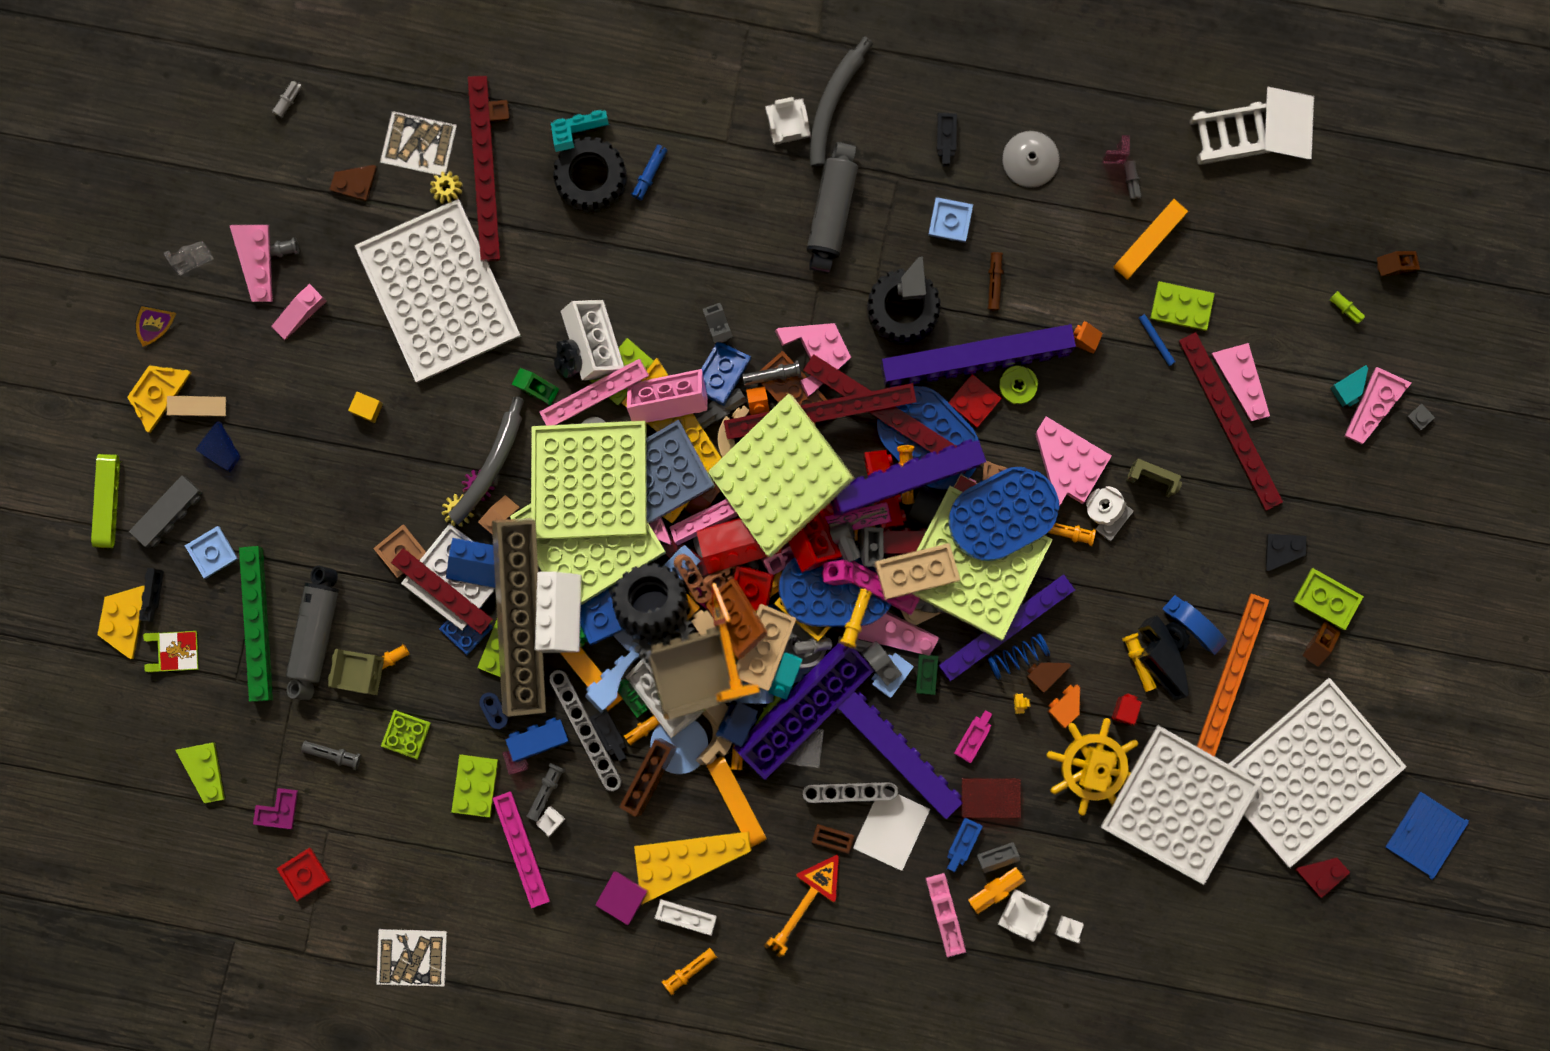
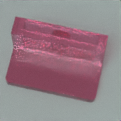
M1122 135L1117 144V150H1107L1102 163H1125L1130 155V135Z

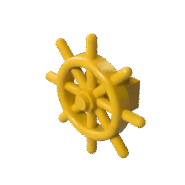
M1108 718L1103 720L1100 734L1081 736L1076 725L1070 723L1068 728L1075 740L1067 747L1064 755L1052 751L1047 753L1048 759L1062 762L1061 770L1064 781L1051 788V793L1057 794L1069 787L1071 791L1082 797L1078 811L1082 816L1086 814L1089 800L1108 798L1111 805H1113L1116 800L1115 793L1120 790L1131 773L1128 772V760L1125 753L1137 747L1138 741L1132 740L1120 746L1115 740L1107 737L1111 723ZM1097 742L1096 748L1090 746L1088 748V746L1086 745L1089 743ZM1104 745H1108L1113 752L1103 750ZM1079 749L1086 760L1074 758ZM1117 759H1118V769L1115 768L1116 763H1117ZM1071 765L1083 768L1074 775L1071 773ZM1110 775L1116 776L1112 783V777H1110ZM1080 780L1079 784L1085 787V789L1080 788L1076 782Z

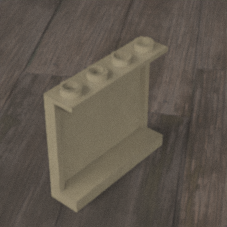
M717 627L707 629V633L702 635L699 632L690 634L688 639L681 640V638L672 639L668 645L663 646V643L652 645V649L646 651L664 719H674L742 698L740 696L717 702V693L731 689L720 630Z

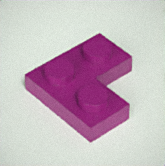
M278 788L275 807L256 805L253 824L293 829L298 790Z

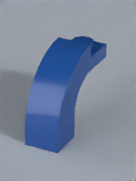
M1176 595L1162 608L1167 615L1182 624L1198 640L1201 646L1212 654L1216 655L1227 642L1223 634L1203 614Z

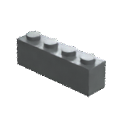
M181 476L129 532L145 547L149 549L156 547L160 543L162 535L169 533L174 528V523L187 514V509L201 499L200 495L203 492L188 478Z

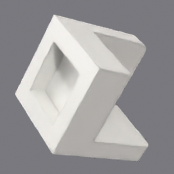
M550 806L537 821L536 825L550 837L563 823L565 818Z
M1061 916L1055 934L1079 943L1083 923Z

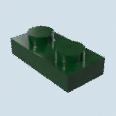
M919 655L916 693L935 695L938 656Z

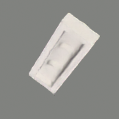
M661 899L655 919L711 935L717 916Z

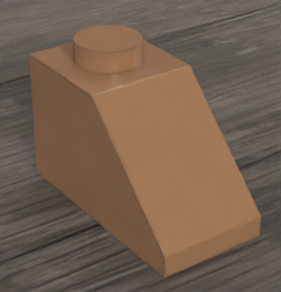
M505 495L485 513L478 523L493 535L492 521L511 519L510 516L516 513L520 507Z

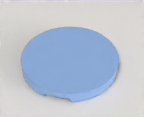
M693 721L672 738L662 725L659 724L655 728L650 742L651 748L655 739L662 738L678 747L665 770L674 774H685L698 768L700 764L696 759L708 746L706 732L696 721Z

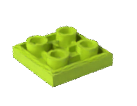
M394 710L381 747L418 759L431 723Z

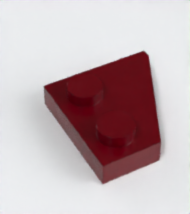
M1337 857L1300 866L1295 869L1320 898L1350 873Z

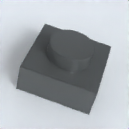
M1420 404L1406 418L1421 431L1435 417L1423 404Z

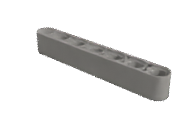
M560 670L554 671L550 676V682L604 787L609 791L618 790L622 785L621 777L593 727L573 684L565 672ZM557 674L564 676V682L560 685H557L554 681ZM566 691L573 693V699L569 702H566L563 698ZM575 708H580L582 711V716L579 719H575L572 716V711ZM584 725H588L591 728V733L588 736H583L581 733V728ZM593 742H597L600 745V750L597 753L590 751V745ZM602 759L607 760L609 763L608 769L604 771L598 766ZM612 776L618 780V784L614 788L609 787L607 783L608 779Z

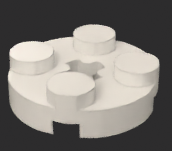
M1110 486L1101 490L1098 488L1087 499V512L1094 522L1110 526L1122 516L1126 502L1116 488ZM1108 502H1110L1109 507L1107 509H1103L1102 504H1107Z

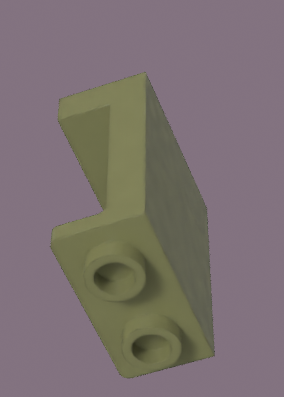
M1141 459L1133 462L1126 481L1134 483L1141 474L1169 486L1165 495L1168 498L1173 494L1175 495L1176 492L1178 493L1182 482L1179 481L1180 475Z
M335 649L332 656L331 673L328 676V687L378 695L384 657Z

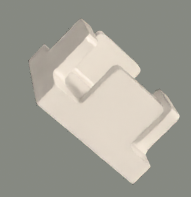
M793 97L776 100L774 105L766 106L773 144L810 137L809 122L803 99L794 100Z
M1014 889L998 925L1034 941L1037 933H1040L1050 906Z

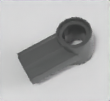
M849 521L830 528L832 540L838 545L845 561L851 562L861 557L854 540V530Z

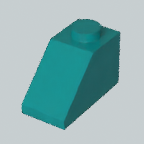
M1366 365L1330 387L1342 407L1346 404L1350 407L1359 401L1358 397L1363 394L1368 371Z
M784 652L768 693L787 700L803 659Z

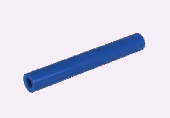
M1145 314L1140 316L1139 320L1169 366L1174 364L1175 360Z

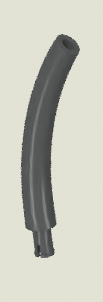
M865 36L855 50L850 49L843 58L822 95L811 135V167L825 165L826 143L834 111L848 83L864 63L865 59L863 56L873 45L870 39L867 42L868 38Z
M512 398L509 412H505L498 434L483 467L463 497L448 513L456 524L459 525L480 502L503 467L522 421L520 416L524 404L522 398Z

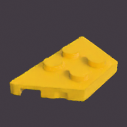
M148 366L128 395V399L148 433L152 432L167 410V396H177L192 374L190 371Z
M145 586L136 587L104 598L98 636L130 659H134L141 624L139 611L142 607V593Z

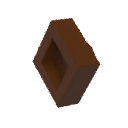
M508 100L489 102L491 122L510 120Z

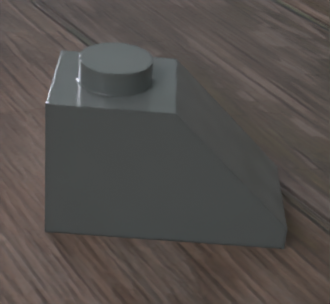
M918 257L901 277V283H897L898 295H902V300L926 297L923 257Z
M864 527L858 530V549L863 566L875 567L874 563L876 561L883 560V528Z

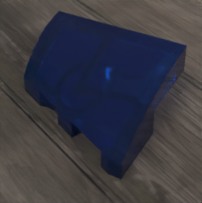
M219 421L215 423L196 448V451L229 472L232 471L241 457L233 445L230 436L226 433L223 424Z

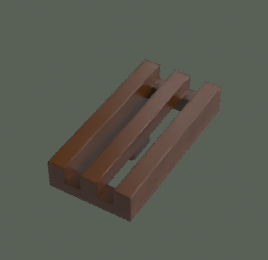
M817 824L812 843L849 854L854 835ZM822 829L848 837L849 841L819 833V830ZM819 836L825 839L847 845V848L845 849L842 847H838L829 843L817 840V837Z

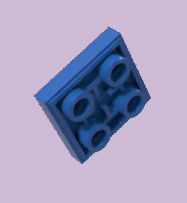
M447 620L439 630L468 655L494 627L490 624L483 634L480 635L469 625L462 631Z

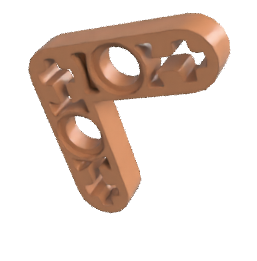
M680 554L674 560V567L688 592L699 603H704L712 597L711 584L715 578L720 579V583L717 586L719 591L731 578L734 579L736 566L713 572L703 579L689 556ZM683 560L686 561V562H685V565H686V567L688 568V570H686L684 567H682V561H683ZM731 568H733V570H732V571H733V574H732V575H730V569H731ZM696 574L695 581L688 583L689 576ZM696 587H698L700 590H702V592H701V593H702V596H701V597H699V592H698V590L696 589Z

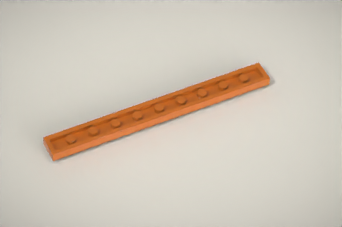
M1254 594L1249 595L1196 746L1214 757L1269 603L1268 599Z

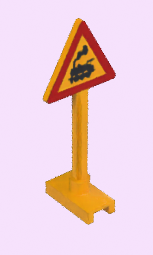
M716 583L711 584L714 626H720V636L730 676L729 684L731 688L716 694L718 702L758 693L759 687L758 684L742 686L741 679L738 677L729 632L725 623L730 622V618Z
M838 855L797 873L796 876L808 884L811 889L781 933H778L775 938L771 937L764 945L765 948L773 945L772 949L774 951L779 949L778 957H781L788 949L784 946L788 940V935L818 892L832 902L836 901Z

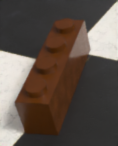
M662 738L654 740L619 808L635 817L643 814L678 747Z

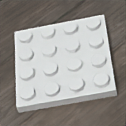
M449 523L420 561L480 609L496 588L446 579L452 538L472 541ZM409 577L403 580L401 583L403 586L460 630H464L467 626L464 621Z

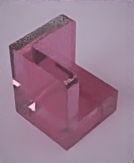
M510 751L503 752L509 775L529 770L526 759L514 763Z

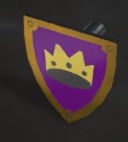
M140 306L135 321V330L143 347L156 341L169 329L176 312L150 306Z

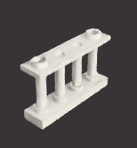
M1255 102L1248 107L1208 114L1206 112L1195 113L1190 120V124L1198 123L1203 147L1202 153L1197 157L1198 165L1272 152L1265 150V129L1261 113L1265 112L1267 103ZM1254 114L1259 138L1257 143L1250 144L1248 142L1243 115ZM1235 117L1240 139V144L1237 147L1229 145L1225 118ZM1217 120L1222 147H1220V150L1213 151V148H1210L1206 122Z

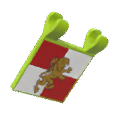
M197 631L145 633L143 635L144 641H158L159 664H146V672L198 669Z

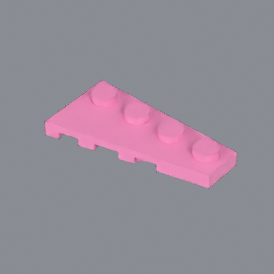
M229 225L252 302H271L272 282L269 225Z
M1249 343L1211 353L1222 375L1228 381L1232 392L1238 398V402L1249 421L1252 422L1269 417L1270 414Z
M1376 367L1344 437L1362 445L1380 421L1387 415L1392 406L1399 400L1404 391L1411 385V382Z
M886 612L876 622L861 626L862 631L857 637L861 640L873 643L877 641L878 644L924 655L931 654L939 637L889 612Z

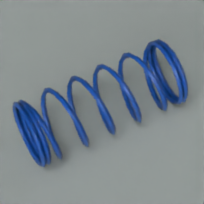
M1037 634V639L1035 637L1031 638L1033 650L1025 641H1022L1024 655L1016 646L1012 647L1014 659L1008 651L1003 650L1005 664L996 654H994V660L991 656L988 657L989 664L998 680L1001 679V674L997 667L995 656L1000 660L1008 674H1010L1005 652L1009 655L1017 669L1020 670L1014 647L1028 666L1029 662L1023 643L1027 645L1037 661L1039 659L1035 651L1033 639L1039 644L1046 657L1050 656L1048 646L1041 634Z

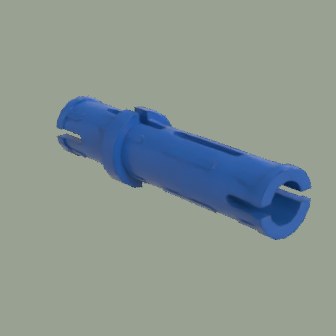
M656 145L652 157L642 176H639V182L631 194L633 197H636L640 191L637 197L638 200H643L646 190L652 185V179L668 151L666 148H663L659 154L662 148L660 145Z

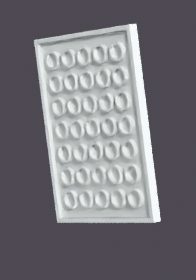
M459 199L355 245L416 383L521 337L488 262H481L479 242Z
M1330 678L1325 680L1229 763L1230 766L1261 782L1243 815L1289 868L1406 768L1405 764Z

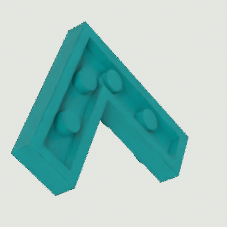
M596 110L588 115L579 114L570 119H557L551 123L555 151L574 148L572 136L574 132L609 125L606 111Z

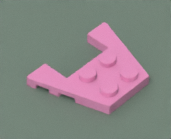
M835 323L784 327L775 330L782 346L800 339L810 359L815 354L836 369L841 368L851 358ZM812 376L800 381L807 397L823 384Z

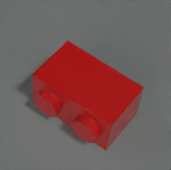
M1130 694L1118 697L1111 719L1128 725H1134L1142 702L1137 701L1138 697Z

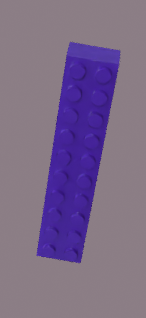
M1072 324L884 358L881 361V369L885 387L889 386L891 388L905 383L917 385L920 384L919 381L921 380L934 382L943 376H946V379L955 378L959 373L972 375L981 369L984 372L995 370L994 367L997 366L1010 368L1013 367V364L1021 362V365L1032 363V360L1039 359L1042 362L1051 360L1052 356L1057 355L1058 358L1068 357L1075 349L1076 344Z

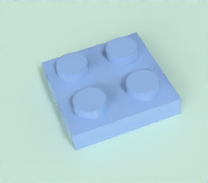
M936 197L928 236L966 243L973 204Z
M219 526L185 545L204 579L238 560Z

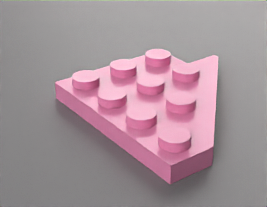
M1045 417L1035 435L1048 480L1057 492L1059 506L1066 495L1083 504L1111 455L1050 418Z

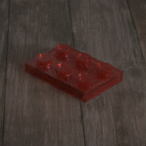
M962 778V818H1021L1020 779Z

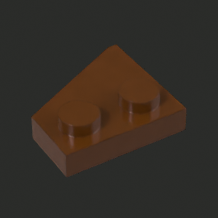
M370 165L335 172L330 191L367 202L377 166Z

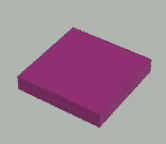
M614 871L596 906L629 925L648 890Z

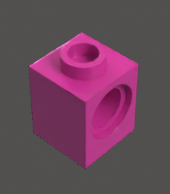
M845 560L823 563L822 576L825 583L833 586L854 583L853 563Z

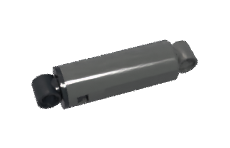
M836 142L832 158H828L825 161L806 249L808 253L812 254L809 270L829 274L833 259H837L840 256L858 165L853 162L856 146Z
M320 565L315 566L311 571L310 578L312 583L305 582L286 670V677L293 679L287 685V695L292 699L308 701L312 698L314 694L312 683H319L321 680L339 589L333 588L338 580L336 570Z

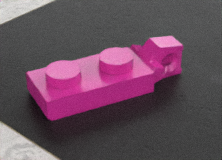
M985 710L981 718L975 717L954 754L969 763L972 762L990 731L991 725L988 723L992 716L990 712Z

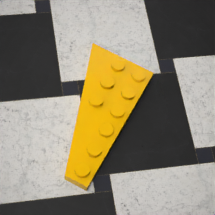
M656 358L647 369L649 376L641 381L669 375L658 358ZM626 396V398H625V399L623 400V402H622V404H623L624 406H626V407H627V396ZM693 413L681 417L647 422L649 426L658 432L675 421L680 420L707 472L722 459Z
M749 832L634 846L639 885L648 890L641 905L750 852Z

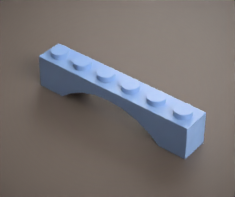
M632 645L628 650L630 653L625 658L622 655L614 663L616 666L611 671L607 669L600 676L602 679L597 684L593 682L586 689L588 693L585 697L600 713L616 700L618 686L624 672L639 658V653L635 652L636 646Z

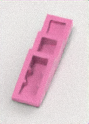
M945 873L926 878L947 957L966 952Z

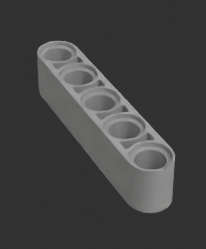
M893 783L809 785L803 790V798L811 803L892 800L898 794V789ZM868 786L873 787L875 790L874 796L870 798L864 795V789ZM886 786L894 788V794L891 797H887L883 793ZM830 787L836 790V796L833 799H828L825 796L826 789ZM853 787L856 793L853 798L845 796L846 788ZM809 788H814L817 791L816 798L812 800L806 797V791Z

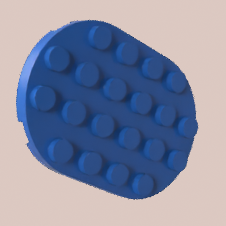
M913 386L916 403L896 406L956 446L969 439H972L973 442L978 440L975 431L939 393L930 388ZM877 419L879 438L883 446L898 462H900L899 451H897L898 446H914L912 451L913 459L918 457L919 460H922V457L930 453ZM976 468L966 471L965 474H960L969 479ZM960 474L928 484L926 487L947 490L949 486L954 487Z
M1025 467L1005 469L968 488L958 496L949 513L948 522L951 537L959 549L972 558L982 561L1002 559L1039 540L1051 530L1056 522L1059 511L1057 492L1052 483L1038 471L1035 472Z
M794 557L785 566L779 580V596L785 610L790 616L795 617L798 622L808 626L845 627V624L850 621L860 589L862 588L853 583L834 586L825 583L822 576L824 565L802 572ZM841 557V558L836 559V560H834V561H840V560H844V559H843V557ZM861 557L853 560L863 566ZM866 567L869 570L877 573L875 567ZM872 594L860 626H866L879 620L888 611L891 604Z

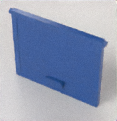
M1419 792L1385 847L1429 875V878L1433 880L1466 828L1469 820L1462 819L1424 793Z

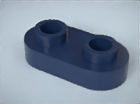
M494 693L483 694L479 703L490 726L495 729L504 728L508 724V716L502 713V704L498 696ZM488 699L493 700L492 706L487 705ZM497 716L502 717L501 723L496 722L495 719Z

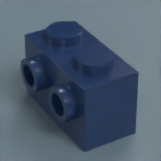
M731 701L715 736L735 746L742 747L748 739L750 728L756 722L758 711L739 701Z

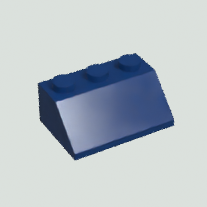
M452 538L446 579L495 588L493 545Z

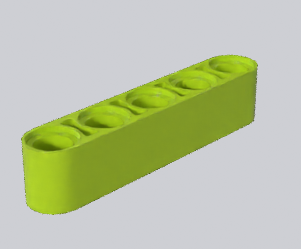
M98 454L96 459L92 547L113 548L115 544L120 469L119 455Z

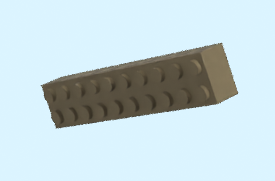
M532 518L492 521L502 713L506 716L546 713L543 653L535 650L538 576L536 522Z

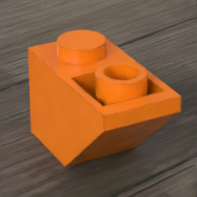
M1084 321L1081 326L1077 325L1073 333L1076 347L1094 353L1103 333Z
M765 386L746 389L750 415L769 412Z
M1069 685L1062 692L1064 696L1060 700L1056 698L1048 705L1050 709L1047 712L1062 728H1066L1079 715L1080 687L1078 685L1074 687Z

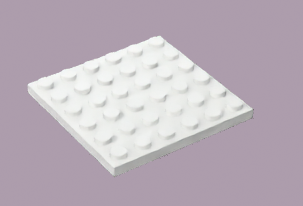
M1157 725L1103 821L1101 828L1204 885L1261 782Z

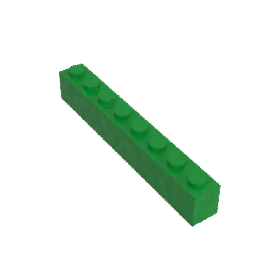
M260 546L240 547L249 702L273 701L263 548Z

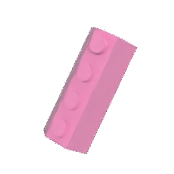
M702 369L640 381L629 386L627 390V410L631 421H646L647 423L707 411L708 398Z

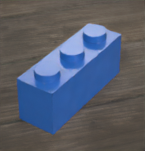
M553 718L545 721L546 725L541 727L533 725L527 728V732L520 734L518 731L508 735L509 738L505 740L513 762L521 761L569 743L561 720Z

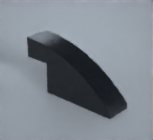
M1158 615L1145 619L1138 630L1150 644L1138 659L1174 701L1187 697L1189 693L1186 672L1173 637Z

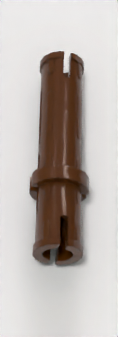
M991 252V264L988 270V274H990L988 310L992 311L1000 310L1001 275H1003V253Z

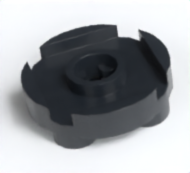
M572 339L558 341L556 344L557 358L554 359V366L560 370V373L565 378L575 377V375L580 373L582 365L581 355L578 356L576 351L579 350V347Z

